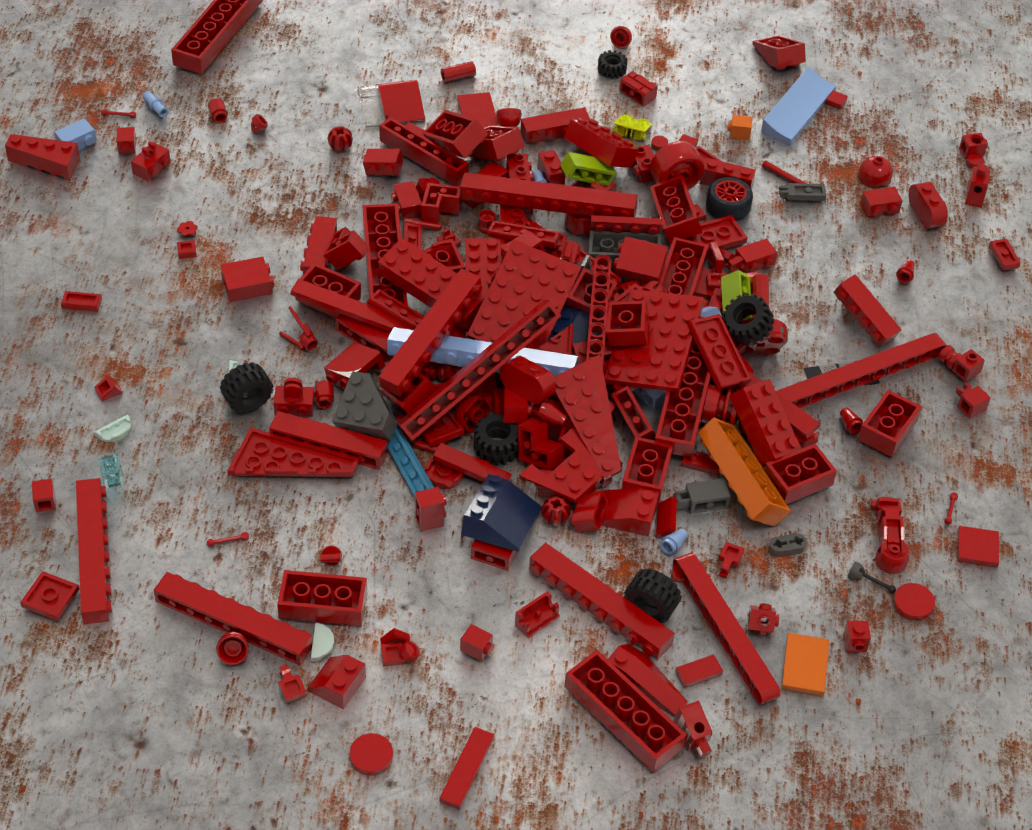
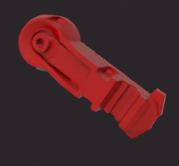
M880 497L877 500L871 501L870 504L871 510H876L879 547L875 562L880 570L889 574H899L905 570L910 558L908 554L909 548L904 542L903 517H900L902 513L901 502H899L898 498Z

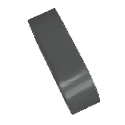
M801 534L774 537L770 540L768 550L775 557L800 554L805 550L807 540Z

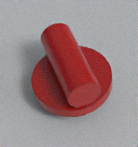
M333 545L325 547L320 555V562L328 565H336L342 561L341 550Z

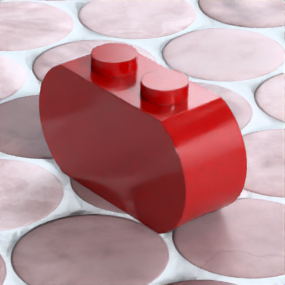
M928 181L911 185L908 193L909 203L924 228L930 229L944 226L948 219L947 206L933 184Z
M521 355L506 362L500 368V378L505 388L535 405L553 396L556 392V381L552 373Z

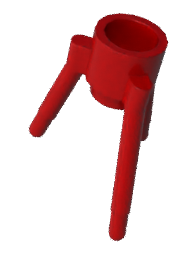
M289 306L288 309L303 330L299 337L300 342L282 331L279 334L297 345L301 350H313L318 345V340L308 323L303 324L293 308Z

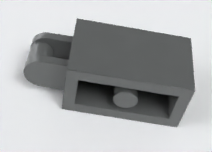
M724 478L686 483L685 490L677 491L673 494V497L677 499V508H688L690 514L728 509L731 497Z

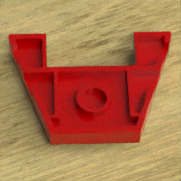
M572 427L560 438V442L573 452L548 476L531 464L519 474V479L524 482L529 481L540 489L545 488L552 491L554 495L576 503L603 479V474L578 433Z

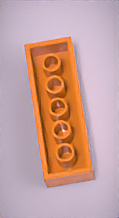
M713 417L698 432L702 439L701 443L711 453V459L720 467V473L729 481L728 486L736 492L737 500L747 510V516L753 521L756 520L764 525L768 524L775 527L791 510L737 427Z

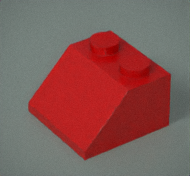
M349 655L330 657L308 686L307 691L344 709L366 678V664Z

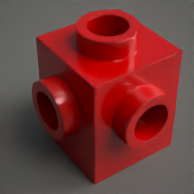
M760 603L759 606L750 605L748 628L756 630V633L763 635L774 632V627L779 625V614H776L775 608L765 603Z

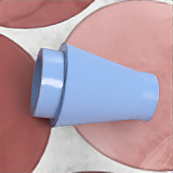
M679 529L663 537L660 543L662 551L668 555L677 553L683 542L688 538V533L684 529Z

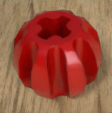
M344 126L334 127L329 132L327 138L329 146L338 152L346 151L353 142L351 131Z
M558 496L546 499L541 507V515L544 521L548 524H553V526L564 524L571 514L568 502Z

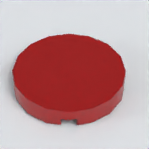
M432 459L427 462L425 472L432 485L439 487V489L454 488L462 482L464 473Z
M903 584L898 587L894 594L893 601L896 611L909 620L926 619L934 610L935 598L932 592L921 584Z
M375 733L364 734L355 739L349 752L353 767L364 775H377L378 772H384L391 765L394 755L390 741L386 737Z

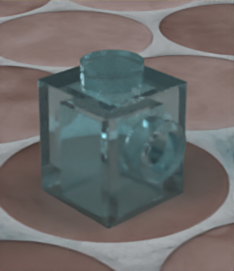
M118 454L98 458L100 472L106 488L125 484Z

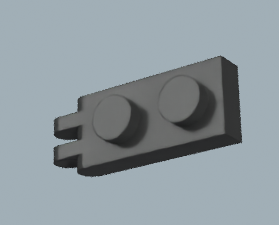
M787 183L786 185L779 186L780 197L787 198L788 200L826 201L825 184Z

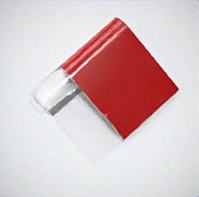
M417 79L358 86V90H355L356 100H359L362 104L366 128L377 127L390 117L400 123L425 121Z

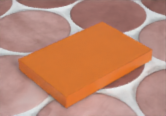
M788 633L781 689L824 696L829 639Z

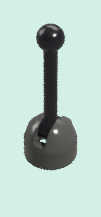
M854 562L848 576L854 579L865 577L888 589L890 593L896 591L894 585L889 586L866 574L864 567L860 563Z

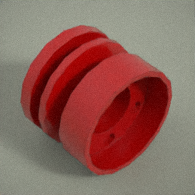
M709 384L701 423L707 424L714 417L721 418L724 422L725 420H730L729 424L732 425L736 424L739 417L729 397L732 388H729L726 396L722 395V390L718 391L716 385Z

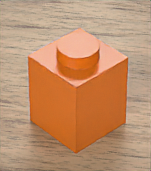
M732 115V121H728L727 131H730V138L750 140L753 117Z

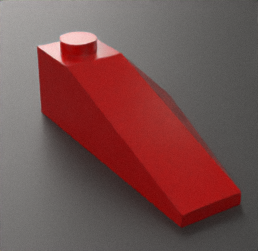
M453 239L435 242L431 244V247L421 250L456 273L461 268L465 270V265Z
M624 644L618 646L608 658L655 705L671 716L675 717L679 707L687 705L688 701L651 659L632 645Z

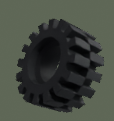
M608 50V53L606 51L603 54L601 53L598 58L599 74L601 73V76L606 75L605 78L611 77V79H614V77L618 79L619 76L623 77L627 70L626 55H622L620 51L617 53L616 50L614 52Z

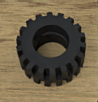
M746 293L742 297L741 295L736 296L737 299H732L730 301L731 304L726 305V311H723V321L729 334L739 344L744 343L747 346L750 343L755 345L757 341H764L763 338L770 335L769 331L773 330L774 316L765 300L760 296L757 297L756 294L749 296ZM756 315L751 322L741 324L746 317Z
M247 362L236 366L234 369L232 368L224 376V379L221 381L220 390L230 408L236 413L242 412L244 414L259 409L260 406L270 399V394L273 393V384L259 364L253 362L248 364Z
M493 413L491 416L488 414L485 415V418H480L479 423H476L474 429L473 447L476 455L480 456L482 460L489 461L490 464L491 462L495 463V465H499V463L504 465L507 464V461H514V457L517 458L519 456V423H504V413H501V415ZM492 438H502L503 440H494Z
M654 569L639 570L624 592V598L660 623L668 621L680 603L682 596L680 595V589L677 588L678 586L671 578Z

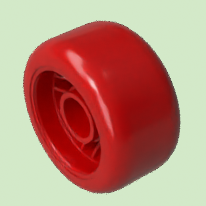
M675 141L663 146L656 152L650 163V173L656 184L683 175L687 189L690 190L699 182L704 173V161L692 144L685 141Z

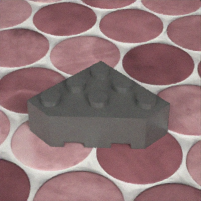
M352 371L332 419L333 424L339 428L391 441L397 427V422L390 412L378 385L369 374Z

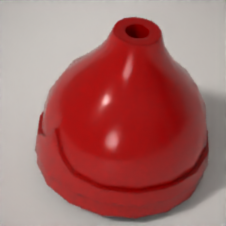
M504 108L498 110L496 116L500 126L517 127L521 122L522 113L517 108Z
M228 632L219 639L216 652L221 661L229 665H235L243 662L247 657L249 644L241 633Z

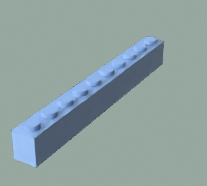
M394 327L387 339L388 355L395 356L414 330ZM446 336L440 348L432 354L429 362L464 367L492 343ZM530 348L521 349L508 360L510 361L521 355L549 370L553 376L578 365V356Z

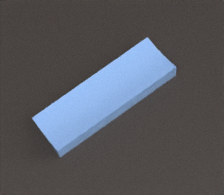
M808 66L763 119L761 132L791 145L826 103V99L833 90L835 91L836 86L824 80Z

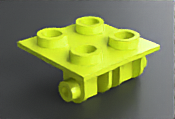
M623 114L613 123V132L628 137L629 130L631 129L630 138L632 139L633 137L635 140L642 141L647 136L644 132L653 123H649L647 119L640 118L638 120L634 119L631 115Z

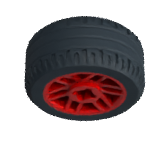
M732 177L718 179L708 188L707 209L717 218L732 215L735 220H740L747 216L751 210L753 192L750 186L740 179Z

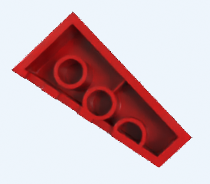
M10 134L5 144L8 161L25 167H35L40 172L43 170L50 172L55 177H58V175L62 176L67 181L71 180L80 160L78 144L75 142Z

